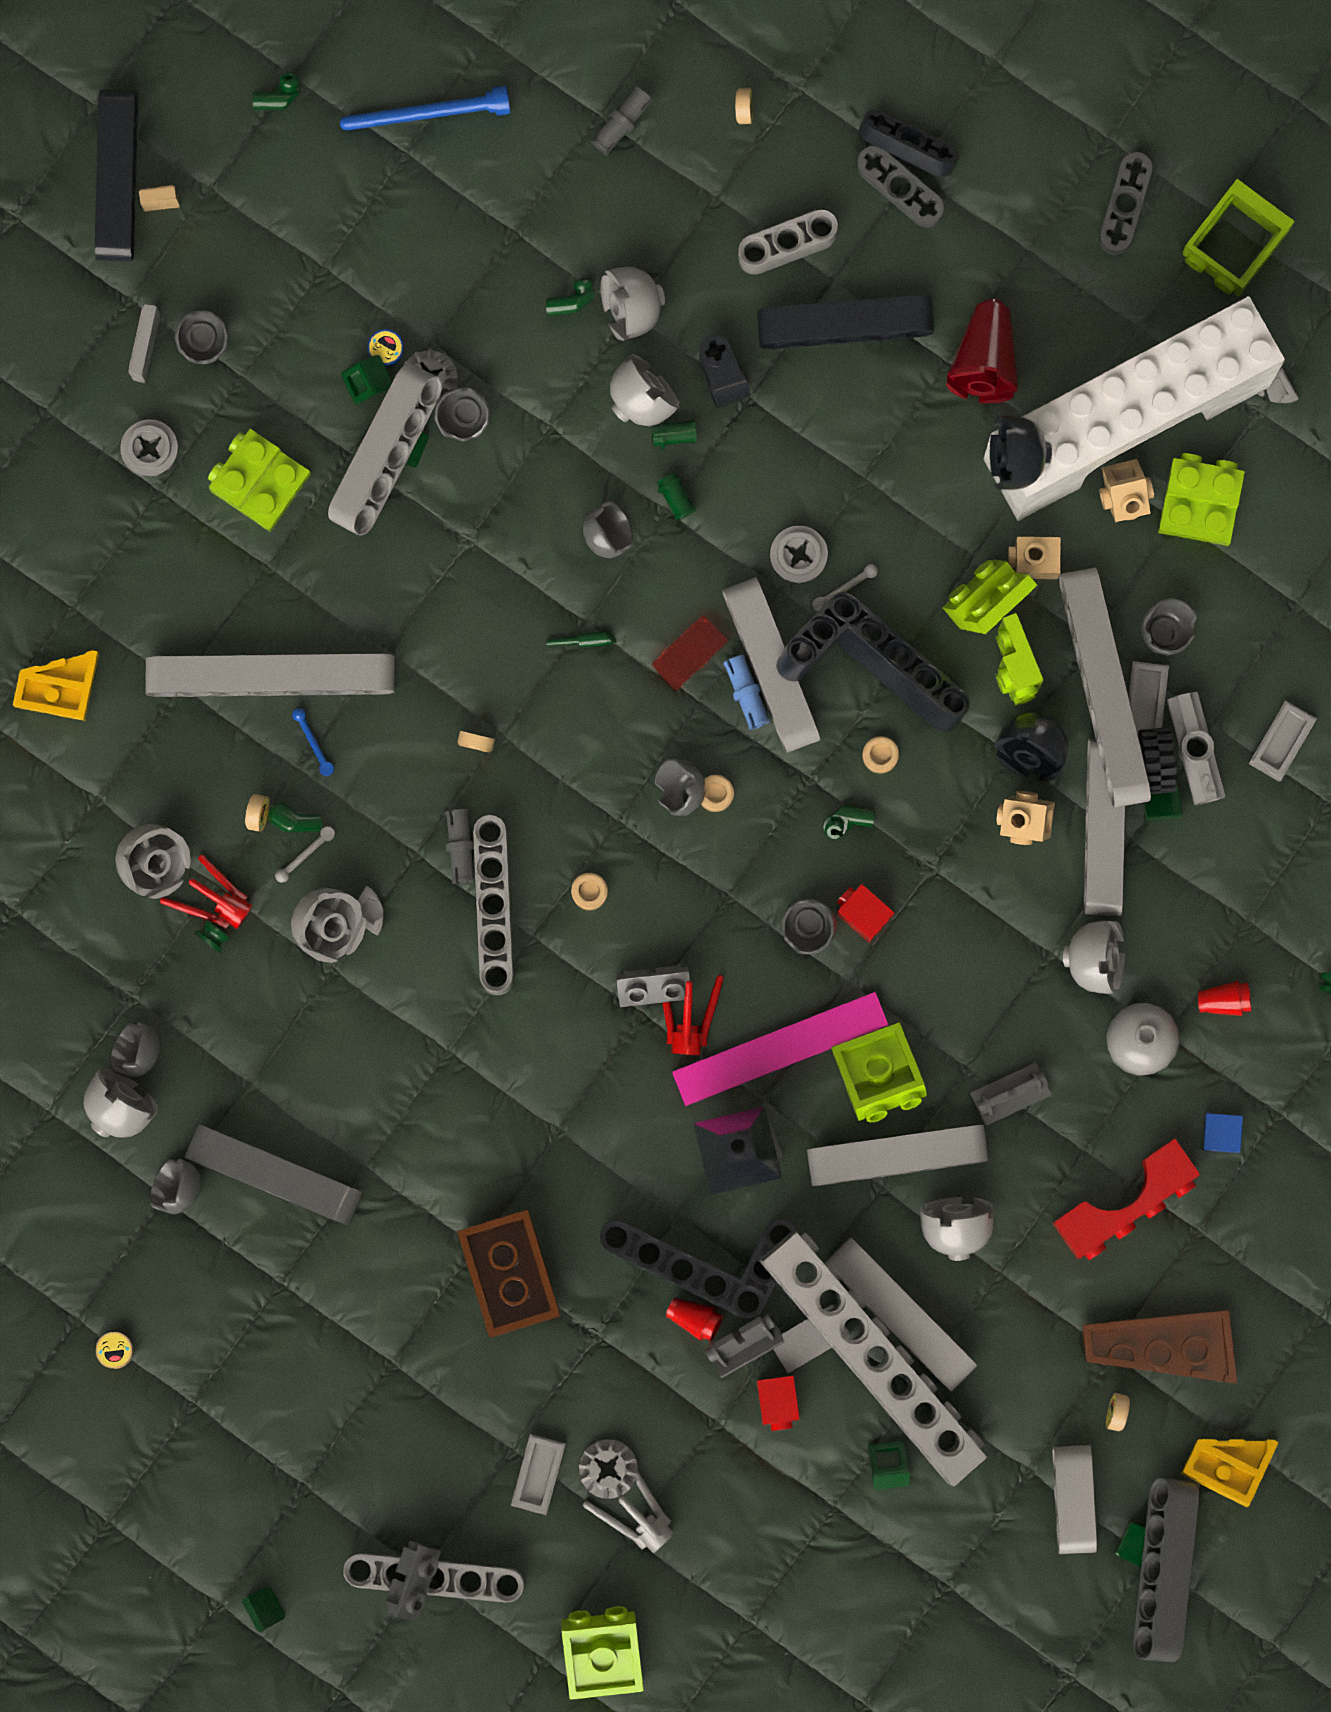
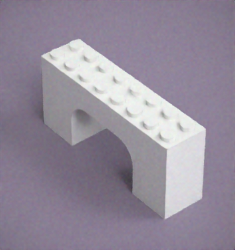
M1249 296L1023 416L1036 423L1042 430L1045 441L1051 443L1052 459L1050 464H1045L1042 475L1034 484L1023 489L1001 490L1016 519L1019 521L1081 488L1085 477L1093 470L1199 412H1202L1206 420H1209L1256 395L1259 391L1269 388L1285 359ZM999 429L991 433V435H998ZM989 439V442H988V445H987V449H986V452H985V456H984V461H985L986 465L988 466V468H989V470H990V457H989V454H990V439ZM994 477L996 483H999V477Z

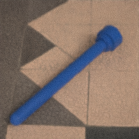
M507 85L492 87V91L486 92V96L344 116L340 120V127L343 130H354L488 110L489 113L496 112L497 116L511 114Z

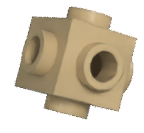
M1137 459L1102 467L1105 488L1099 489L1100 498L1104 510H1111L1115 522L1133 520L1138 516L1151 514L1149 499L1154 498L1152 483L1149 477L1145 478Z
M1016 791V796L1013 795L1004 799V804L1001 803L999 805L997 825H1001L1000 835L1011 837V843L1032 845V840L1043 842L1051 838L1055 802L1039 800L1038 794L1034 792Z

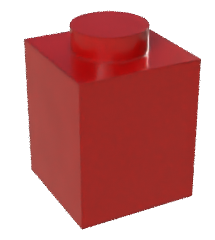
M862 884L856 891L850 886L836 902L841 906L837 911V916L869 943L895 913Z
M794 1376L757 1381L762 1424H770L771 1431L793 1428L792 1421L800 1420Z

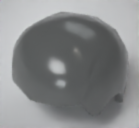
M198 310L186 314L180 320L176 327L174 339L178 351L187 360L196 364H209L217 361L227 351L230 335L227 324L218 314L208 310Z
M458 386L446 391L436 403L434 420L444 436L459 441H468L480 436L488 426L490 406L482 393L470 387Z
M607 501L598 505L586 514L583 523V536L587 546L596 555L610 559L621 555L633 546V535L628 519L621 508L613 501Z
M1172 597L1156 602L1148 608L1141 622L1143 641L1151 651L1157 654L1169 656L1181 653L1195 638L1196 613L1186 601Z
M668 758L660 765L654 779L655 785L663 792V797L658 802L674 816H687L693 813L705 797L706 785L702 771L692 762L678 758Z
M815 898L796 901L787 908L782 919L784 940L799 954H817L830 946L836 935L837 922L833 912L822 901Z
M138 1022L137 1025L128 1023L119 1034L112 1049L110 1058L111 1069L130 1077H139L147 1073L157 1063L160 1056V1037L156 1030L142 1022Z
M178 1159L177 1161L167 1160L158 1172L152 1185L150 1194L151 1206L170 1214H179L190 1208L197 1200L201 1191V1175L195 1165L183 1159Z

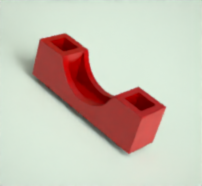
M1176 1139L1171 1140L1142 1160L1144 1170L1143 1187L1136 1200L1129 1206L1121 1210L1106 1211L1084 1201L1052 1223L1077 1259L1085 1255L1088 1260H1091L1107 1249L1103 1242L1114 1234L1120 1240L1137 1228L1133 1223L1137 1218L1146 1214L1148 1219H1150L1167 1207L1163 1200L1173 1193L1180 1198L1197 1186L1193 1180L1200 1173Z

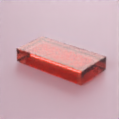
M702 615L651 666L677 692L728 643V639Z

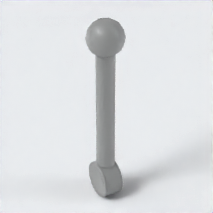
M873 564L867 565L864 568V572L827 596L814 599L812 606L815 611L818 612L835 594L846 592L867 577L874 578L878 573L877 567Z
M328 826L322 828L320 836L287 867L278 869L275 872L276 880L281 883L286 882L289 879V874L322 843L333 840L335 836L334 830Z

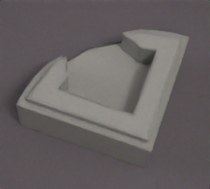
M1280 368L1272 384L1266 389L1270 402L1286 404L1297 401L1299 398L1283 368ZM1264 389L1259 391L1257 394L1263 397Z
M366 886L358 898L362 906L360 907L362 916L366 919L365 929L379 936L384 924V910L378 896L371 888Z

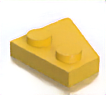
M92 650L80 656L69 659L63 658L40 667L33 666L20 670L13 706L15 708L85 721L99 652Z
M1198 1439L1191 1450L1181 1475L1248 1507L1279 1442L1275 1440L1245 1441L1230 1439L1229 1441H1217L1216 1439Z

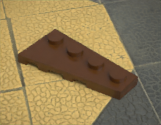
M1229 1310L1082 1325L1086 1362L1237 1384Z

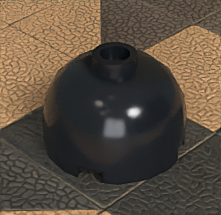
M997 416L993 425H1000L998 435H991L989 454L992 477H999L1000 480L999 483L994 485L999 490L1026 488L1034 484L1042 475L1045 464H1050L1052 459L1051 443L1045 441L1042 430L1033 421L1018 416Z
M1042 712L1016 715L1004 725L994 743V748H998L996 757L1003 765L1026 778L1029 775L1028 771L1040 774L1039 781L1055 780L1061 774L1068 755V739L1063 729L1052 716Z

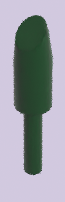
M610 632L578 633V637L546 639L547 646L579 644V648L596 647L616 643V638Z

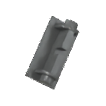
M677 964V966L656 968V973L649 974L648 969L623 970V974L616 975L620 1007L684 1000L685 984L687 981H690L689 967H681V964Z
M1033 1063L971 1092L970 1095L985 1126L1051 1096V1093L1047 1087L1048 1082L1043 1072H1040L1037 1063Z
M772 1313L765 1316L759 1314L757 1319L739 1328V1332L734 1335L731 1333L715 1343L713 1341L709 1343L710 1347L705 1350V1353L711 1363L714 1362L721 1378L785 1342Z
M409 1541L408 1547H403L396 1572L407 1576L405 1582L393 1579L384 1603L388 1605L387 1613L398 1618L417 1622L419 1614L424 1609L426 1603V1594L431 1579L438 1568L440 1550L425 1547L413 1541Z

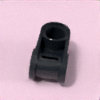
M711 335L705 338L700 345L699 359L716 407L720 408L750 396L751 393L746 378L737 363L728 340L720 335ZM715 346L717 351L724 350L721 353L720 361H715L713 356L707 358L710 347Z

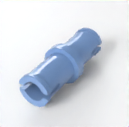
M740 655L725 661L723 665L726 667L735 690L732 694L734 700L739 701L749 730H754L769 724L771 721L767 716L759 695L761 688L759 684L754 683L745 660V655Z

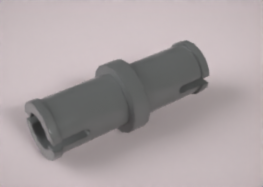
M635 86L633 92L618 110L613 109L610 112V119L590 142L600 152L608 156L626 132L631 133L633 131L635 121L652 104L653 100L651 97Z
M456 809L452 810V812L446 811L449 836L446 852H450L452 884L473 883L475 878L471 850H474V841L470 840L469 810Z

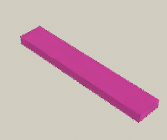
M873 992L673 1071L672 1074L686 1107L889 1025L876 992Z

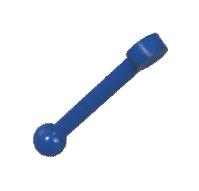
M299 707L294 709L292 717L300 723L320 763V773L323 776H331L334 772V767L330 762L326 761L305 719L306 711Z

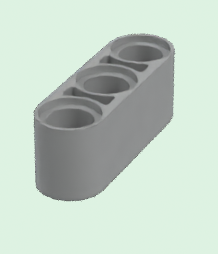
M816 210L749 235L739 245V265L746 273L755 275L827 249L836 240L837 219L827 210ZM817 223H825L830 227L831 232L826 236L820 237L815 235L811 228ZM785 235H790L797 240L798 244L792 249H784L779 245L778 240ZM750 248H758L764 253V257L760 261L752 262L744 254Z
M1053 1446L1058 1553H1096L1091 1446Z

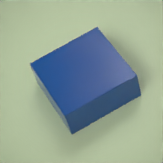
M1206 1113L1202 1150L1240 1153L1243 1116Z

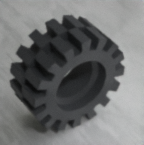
M1170 728L1140 729L1138 739L1148 777L1150 794L1174 792L1176 772Z

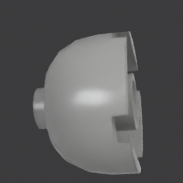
M619 267L605 271L607 275L602 276L601 279L602 303L604 311L611 309L616 323L609 324L616 338L624 341L636 338L650 331L659 319L661 306L665 304V296L661 285H656L650 275L635 267Z
M635 354L627 358L612 376L610 394L615 402L612 409L624 422L630 419L642 426L657 425L679 408L677 406L679 400L661 375L656 378L648 371L652 366Z
M155 824L138 826L127 833L119 843L115 856L117 873L123 883L137 894L153 899L168 896L178 889L184 881L181 877L185 872V868L189 869L191 863L190 850L184 838L168 827Z
M326 887L313 890L302 897L293 910L291 918L292 936L298 946L316 960L329 963L338 961L336 958L344 954L349 956L353 953L363 939L366 919L362 916L360 909L362 906L358 900L342 890Z
M1097 921L1080 927L1073 935L1070 946H1065L1064 966L1070 967L1073 979L1080 987L1089 992L1114 994L1116 993L1115 989H1120L1125 968V953L1119 954L1117 941H1124V935L1121 925L1117 921Z
M1136 1003L1120 1010L1110 1022L1106 1034L1108 1051L1113 1062L1125 1072L1137 1076L1155 1074L1166 1068L1175 1058L1180 1043L1179 1030L1172 1016L1160 1006L1150 1003Z
M105 1068L102 1073L100 1069L95 1073L84 1092L83 1100L86 1115L92 1122L91 1128L103 1137L112 1135L125 1138L138 1134L155 1117L158 1112V1105L148 1092L143 1098L133 1089L139 1085L135 1081L108 1068Z
M949 1197L926 1203L925 1210L920 1209L923 1236L933 1249L948 1255V1258L951 1260H966L970 1258V1254L982 1249L992 1235L994 1207L990 1201L974 1198V1204H961L962 1197Z

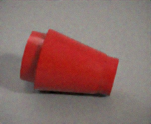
M1237 980L1205 989L1204 991H1198L1200 1013L1243 1016V1012H1251L1249 983H1240Z
M677 1297L673 1298L666 1313L667 1318L672 1319L673 1322L700 1341H703V1339L710 1342L713 1341L723 1320V1315L716 1312L717 1308Z

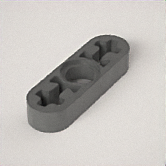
M869 146L861 151L858 157L857 169L863 179L917 225L929 228L940 222L943 216L944 204L936 193L887 151L877 146ZM867 157L872 160L876 157L881 158L879 166L886 173H888L890 167L894 169L888 174L884 183L879 181L883 178V174L878 169L873 168L870 171L866 169ZM896 178H904L910 183L911 189L904 196L895 195L890 189L891 182ZM919 190L921 194L918 195V200L926 206L933 203L935 205L933 210L935 216L927 214L925 217H922L919 204L913 201L911 207H909L906 203L910 202L914 198L916 191Z
M1133 152L1126 155L1121 162L1099 236L1101 248L1111 255H1120L1127 251L1135 232L1153 169L1151 160L1143 153ZM1134 162L1140 163V170L1144 171L1145 174L1139 173L1135 186H1120V182L1128 185L1131 171L1126 169V166L1132 167ZM1121 195H1130L1136 202V208L1129 213L1121 212L1116 207V199ZM1110 216H1113L1116 219L1110 220ZM1117 220L1124 221L1121 237L1125 238L1126 241L1121 240L1118 242V245L1110 244L1111 238L1106 236V233L1112 234L1114 232Z

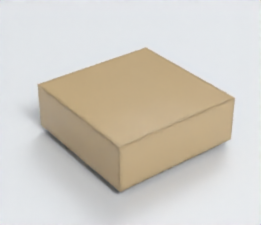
M173 185L146 188L139 191L140 203L144 212L180 207L179 196Z

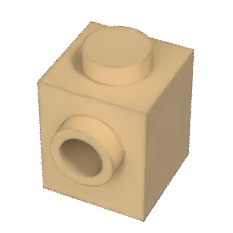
M1017 537L1015 547H1008V564L1015 572L1029 574L1032 579H1058L1060 575V537Z

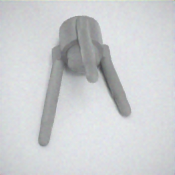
M639 1472L635 1480L656 1518L652 1514L645 1518L625 1497L621 1496L619 1498V1503L639 1523L635 1529L639 1534L590 1502L585 1501L583 1503L584 1508L633 1540L642 1550L647 1546L654 1553L674 1534L668 1527L671 1520L662 1512Z

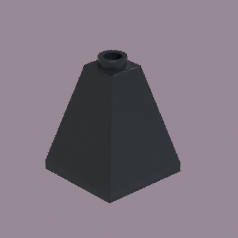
M765 1106L693 1123L710 1195L782 1178ZM734 1140H742L746 1145L744 1152L740 1154L734 1153L731 1149L732 1142Z

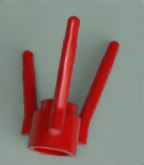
M199 855L198 860L232 896L225 893L222 897L195 879H190L189 884L216 902L217 906L214 911L220 915L218 916L165 897L160 899V903L214 922L226 930L229 925L238 929L252 908V904L246 901L248 896L238 890L204 855Z
M720 974L716 978L700 1033H698V1026L691 1025L692 981H687L685 984L683 1025H677L676 1032L671 1002H663L667 1027V1044H672L671 1054L700 1055L701 1046L707 1047V1035L724 980L723 975Z

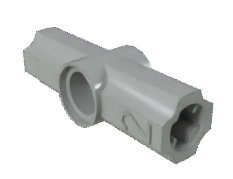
M1198 692L1186 693L1167 699L1179 746L1178 755L1184 765L1194 805L1225 798L1213 752L1214 742L1208 733ZM1191 740L1200 741L1205 747V754L1201 757L1191 756L1187 751V742Z

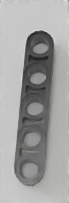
M200 1124L197 1125L184 1156L188 1160L347 1226L351 1222L363 1193Z
M1157 1478L1150 1488L1133 1640L1134 1652L1141 1660L1176 1662L1182 1654L1199 1503V1491L1196 1484L1192 1481Z

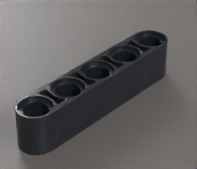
M100 89L95 210L96 261L133 262L138 131L137 90Z
M926 295L763 308L757 311L759 345L762 349L920 338L935 333L932 297Z

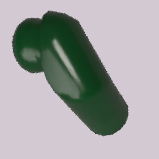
M291 72L285 73L280 77L281 81L273 92H253V109H286L300 94L301 83L298 76Z
M590 278L579 279L574 282L576 293L570 296L547 298V314L555 316L580 311L596 295V290H593V281Z
M284 803L272 805L267 816L272 825L277 826L286 833L320 832L322 826L319 814H300Z
M848 805L839 807L824 822L823 829L826 836L832 840L840 839L853 825L872 828L875 810Z

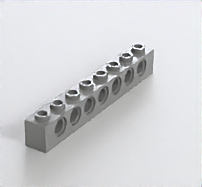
M790 1232L760 1258L759 1261L947 1484L956 1486L987 1458L981 1451L985 1444L973 1430L964 1431L957 1422L961 1418L960 1414L948 1401L942 1404L933 1394L938 1390L934 1383L924 1373L918 1376L910 1367L914 1360L901 1345L894 1348L886 1337L890 1334L889 1330L877 1317L871 1320L862 1310L867 1306L863 1299L853 1289L849 1292L845 1290L839 1282L843 1276L830 1261L823 1264L815 1254L819 1248L806 1233L800 1236L797 1232ZM807 1261L813 1268V1275L807 1282H800L796 1277V1268L800 1263ZM826 1290H832L837 1297L835 1306L830 1310L822 1309L819 1303L821 1294ZM850 1318H856L860 1323V1332L854 1338H847L843 1332L844 1323ZM874 1346H880L884 1352V1359L877 1366H871L867 1361V1353ZM903 1374L907 1378V1388L901 1394H894L891 1389V1381L896 1375ZM927 1402L931 1407V1415L928 1420L918 1422L914 1415L915 1408L920 1403ZM951 1430L954 1434L955 1442L950 1449L942 1450L938 1444L939 1436L942 1432Z

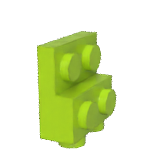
M249 429L246 435L240 432L233 439L229 446V451L232 452V455L225 464L218 462L212 469L208 480L212 482L209 489L223 501L271 532L310 477L311 472L281 452L277 446Z
M1183 453L1180 459L1173 458L1170 465L1158 533L1229 546L1245 471L1237 470V463L1226 460H1217L1216 466L1202 463V457L1195 454Z
M988 560L975 570V577L967 585L962 584L951 592L948 597L950 599L949 602L942 608L959 629L986 634L1023 600L1037 584L1029 574L1015 572L1007 561Z
M1017 613L1002 619L998 635L995 636L1000 652L1004 656L998 667L999 669H997L998 674H995L1002 694L1009 693L1011 701H1014L1017 706L1036 698L1035 694L1038 693L1043 678Z
M900 1022L831 1047L858 1121L866 1119L868 1122L880 1121L887 1116V1110L901 1106L903 1110L915 1108L922 1102L921 1098L927 1096L924 1081Z
M616 1606L608 1608L605 1611V1615L590 1616L588 1611L580 1610L570 1613L568 1619H561L570 1700L643 1691L635 1611L627 1612L625 1607Z

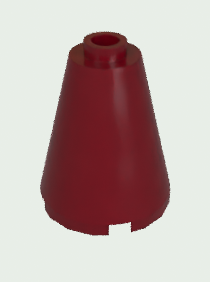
M986 299L975 306L947 374L946 386L950 392L960 398L967 400L968 394L979 396L980 403H1002L1014 398V392L1017 393L1018 377L1011 311L1000 300Z

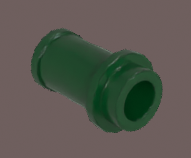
M694 420L667 424L661 422L651 426L653 447L660 446V449H665V445L696 443L697 436Z
M674 472L656 483L659 487L657 490L658 494H663L675 516V520L679 521L694 513L696 508L681 484L684 481L683 478H678Z

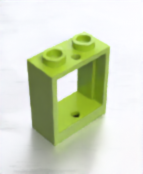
M1236 179L1185 245L1182 255L1186 257L1185 262L1192 269L1199 273L1205 271L1215 279L1214 284L1220 290L1227 294L1233 292L1240 296L1291 230L1295 221L1240 180ZM1231 204L1273 234V237L1240 279L1198 249Z

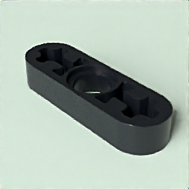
M880 110L867 111L859 127V134L865 141L936 176L945 177L951 175L959 158L957 150L952 145ZM901 140L910 141L913 144H915L916 147L907 145Z

